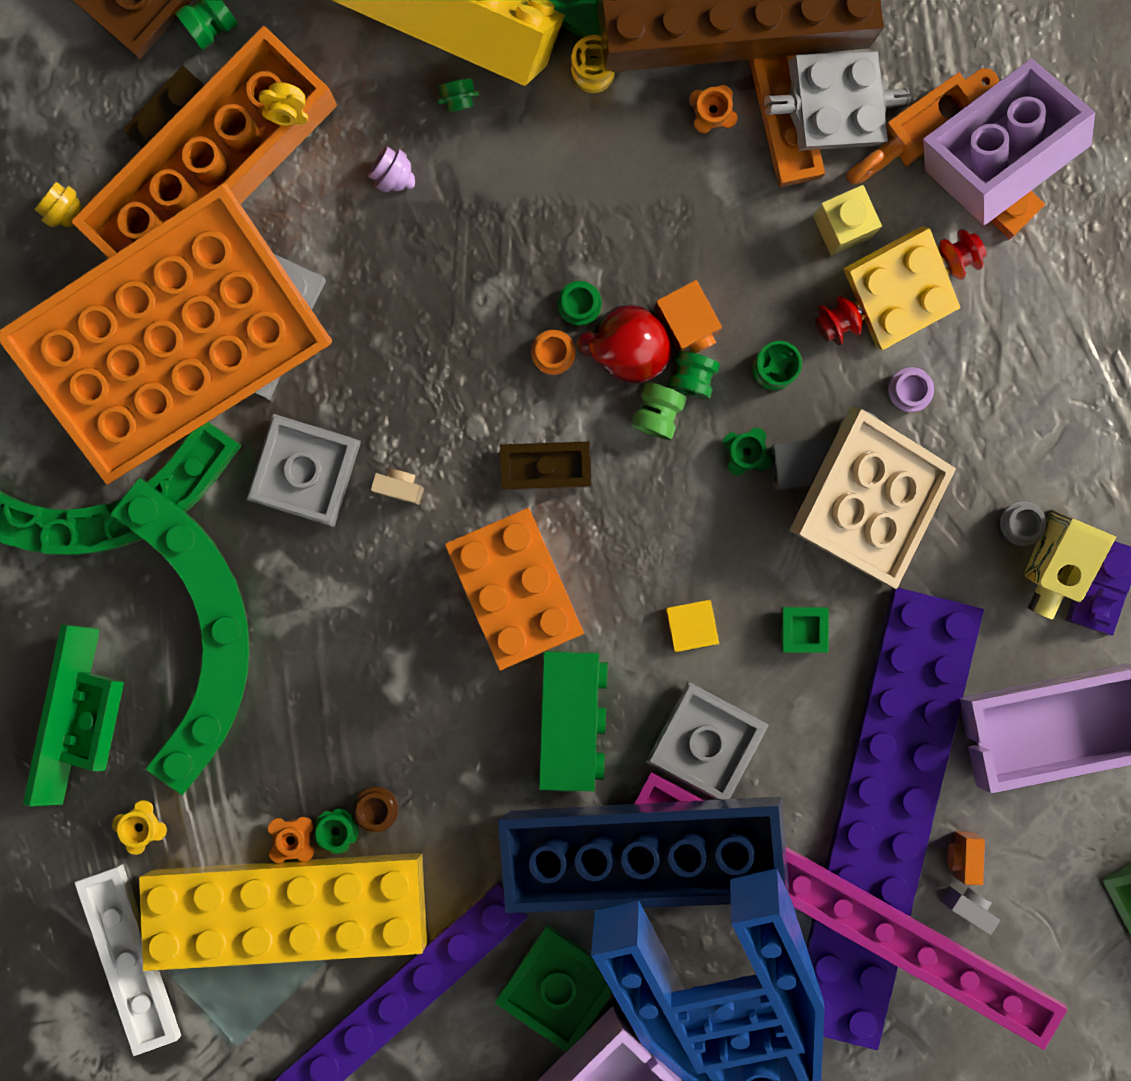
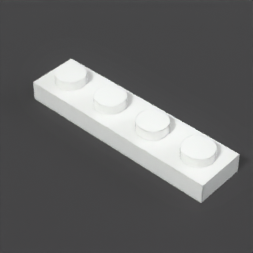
M123 864L76 881L75 885L133 1056L177 1041L181 1037V1033L160 971H143L141 916Z

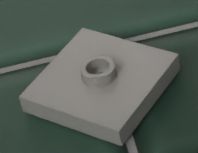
M273 414L246 500L335 527L361 441Z
M688 681L645 761L716 800L730 799L769 725Z

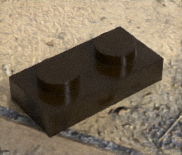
M182 65L122 131L139 147L143 148L203 88L204 84Z
M590 441L500 444L502 491L592 487Z

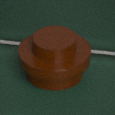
M373 786L363 790L357 796L353 805V815L356 822L361 828L369 832L387 830L396 821L399 812V805L395 795L390 790L380 786Z

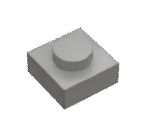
M950 886L941 900L952 911L990 936L1000 922V919L988 911L992 903L970 888H967L965 893L962 894Z

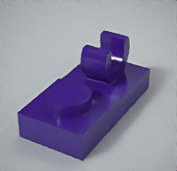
M1114 541L1084 599L1081 602L1072 600L1065 621L1105 635H1114L1127 593H1129L1131 587V546Z

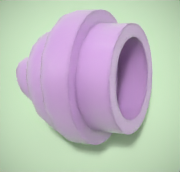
M386 146L375 159L367 176L375 181L374 186L382 192H389L390 190L402 191L404 188L413 189L415 187V177L411 172V163L407 159V155L400 149L393 151Z

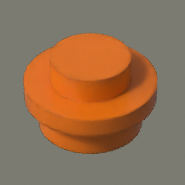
M548 330L538 335L534 340L531 356L533 363L541 372L548 375H559L566 372L573 365L576 349L573 340L566 333L559 330Z

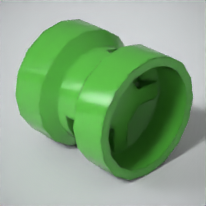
M646 382L641 394L643 404L640 410L634 412L630 426L651 436L671 441L676 429L674 419L677 413L682 412L687 397L665 386Z

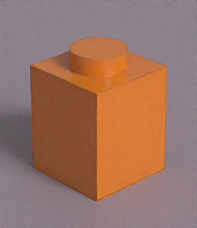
M697 279L656 301L654 310L668 330L670 340L677 352L690 350L692 353L700 354L717 344L714 337L720 333L723 327Z

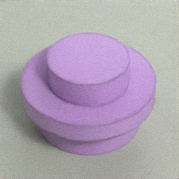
M914 367L904 368L891 378L888 385V395L890 401L897 409L913 413L924 409L931 402L934 395V385L932 379L925 371Z

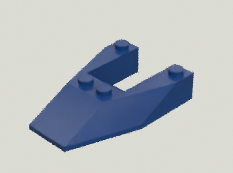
M777 868L730 879L731 924L756 973L755 975L742 976L736 979L685 989L639 901L594 911L592 958L642 1046L683 1081H822L824 1000L792 900Z

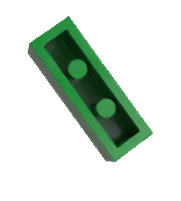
M544 651L539 790L595 792V780H604L605 753L596 752V735H605L606 707H597L598 689H607L608 662H599V652Z

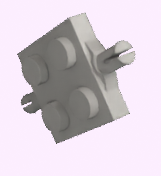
M878 51L796 55L789 60L791 78L789 94L779 96L767 95L763 106H768L764 109L767 116L773 114L791 115L797 130L799 151L880 146L888 142L885 119L886 108H907L910 103V97L905 96L909 95L910 92L907 88L884 89L881 82Z

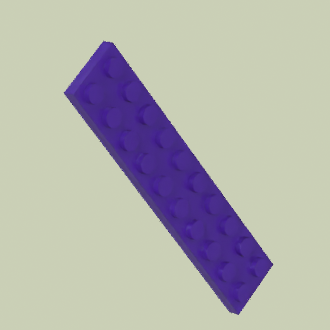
M893 588L825 869L906 915L911 916L961 708L960 698L964 696L984 609L902 588ZM812 919L806 947L824 1000L823 1037L878 1050L898 967L819 921Z

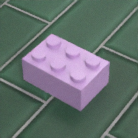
M1031 58L923 139L925 171L985 226L1092 145L1095 111Z

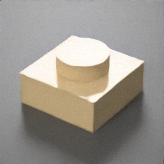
M389 468L387 476L375 474L371 491L419 505L424 488L414 484L415 475Z

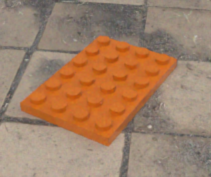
M226 183L221 184L0 330L1 345L107 485L332 343V339Z

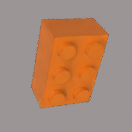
M529 507L445 544L500 671L584 634Z

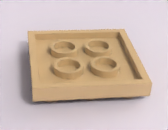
M850 407L789 531L882 584L897 589L956 468L863 409Z

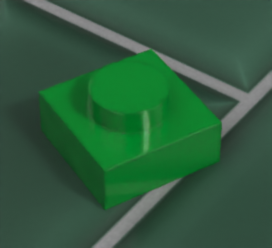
M781 607V652L829 653V607Z

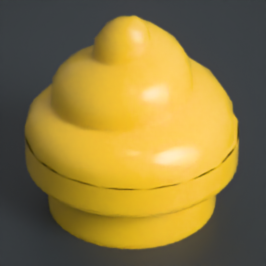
M55 182L34 210L43 216L41 221L49 227L54 228L60 225L73 227L75 225L71 221L80 212L81 205L73 188L69 185L64 188Z

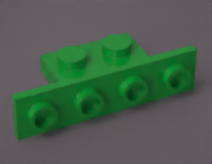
M61 624L25 791L24 805H63L71 765L90 771H106L124 682L91 673L100 632L99 628Z

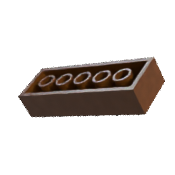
M596 0L604 69L611 72L870 49L884 29L880 0Z

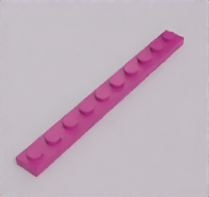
M652 771L634 804L702 801L703 799ZM786 847L789 880L788 894L794 908L1039 1048L1046 1049L1068 1010L1064 1003Z

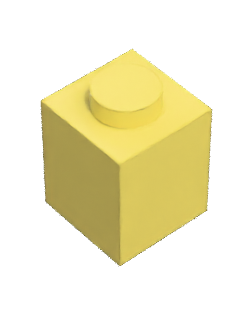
M864 185L821 203L813 215L831 256L871 239L882 227Z

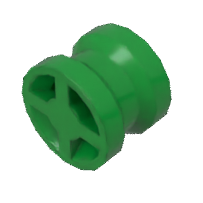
M678 351L675 359L678 368L676 374L670 377L667 387L691 397L710 399L713 390L710 386L711 378L718 373L720 363L700 354Z

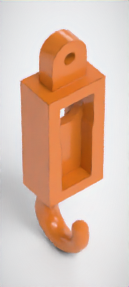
M982 68L967 79H964L961 73L958 72L886 124L888 142L849 169L846 174L847 181L852 185L860 184L898 156L906 167L911 165L924 155L923 139L949 120L940 113L939 101L946 96H951L959 109L963 110L999 83L997 74L991 69Z

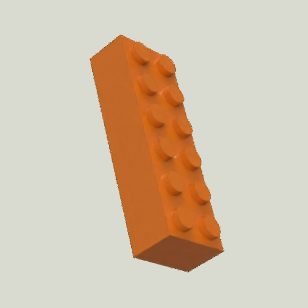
M263 26L71 222L110 258L223 183L227 184L241 204L338 106L330 88L273 33ZM279 82L296 86L305 95L303 112L308 115L307 123L304 125L282 126L266 119L262 115L264 103L258 99L260 92L268 90L270 85Z

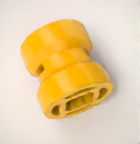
M590 35L579 40L574 46L571 56L572 79L576 86L584 92H602L612 83L615 72L605 71L601 36Z

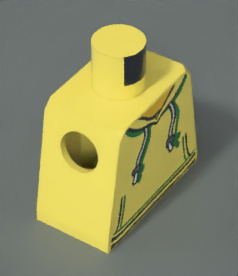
M1051 509L1046 519V531L1043 537L1036 543L1024 576L1038 585L1027 608L1044 617L1054 619L1064 596L1078 602L1084 599L1116 536Z

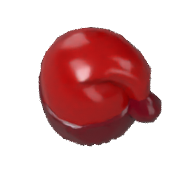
M631 304L618 306L607 312L597 324L594 333L585 332L581 334L577 341V347L581 354L593 356L610 376L626 383L637 384L652 380L665 370L670 362L672 353L669 332L659 317L647 308Z

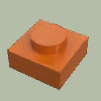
M1030 191L991 220V222L1010 240L1046 204L1034 192Z
M955 831V842L950 843L948 846L947 861L949 870L953 871V876L965 885H983L985 839L974 832Z

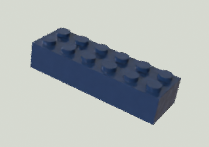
M782 796L510 810L498 820L506 913L600 910L639 901L643 908L730 905V879L776 868L789 893Z

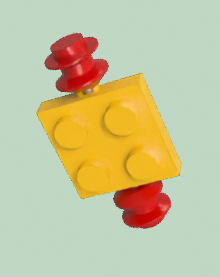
M921 226L843 269L856 302L853 303L851 300L839 295L836 297V307L829 310L824 305H820L818 307L820 316L815 318V323L821 336L826 342L833 340L837 345L841 346L844 333L850 331L855 336L861 334L862 320L864 319L875 346L884 350L960 309L961 307L948 274L962 280L966 276L965 268L969 265L975 270H981L984 265L983 258L986 257L985 246L977 234H969L966 230L961 229L957 232V242L952 244L949 240L942 239L939 243L938 251L930 228Z

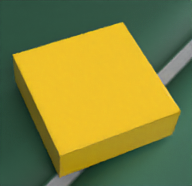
M710 599L666 608L674 652L719 644Z

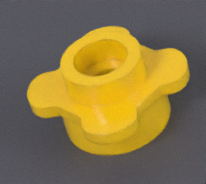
M279 82L270 85L268 90L260 92L258 99L264 103L262 115L266 119L282 126L304 125L307 123L308 115L303 112L305 95L296 86Z
M146 800L137 802L134 809L129 813L117 815L112 823V827L117 832L120 841L126 845V850L134 855L142 853L145 850V845L153 840H162L167 833L166 825L157 820L153 814L152 803ZM137 823L143 825V831L136 830Z

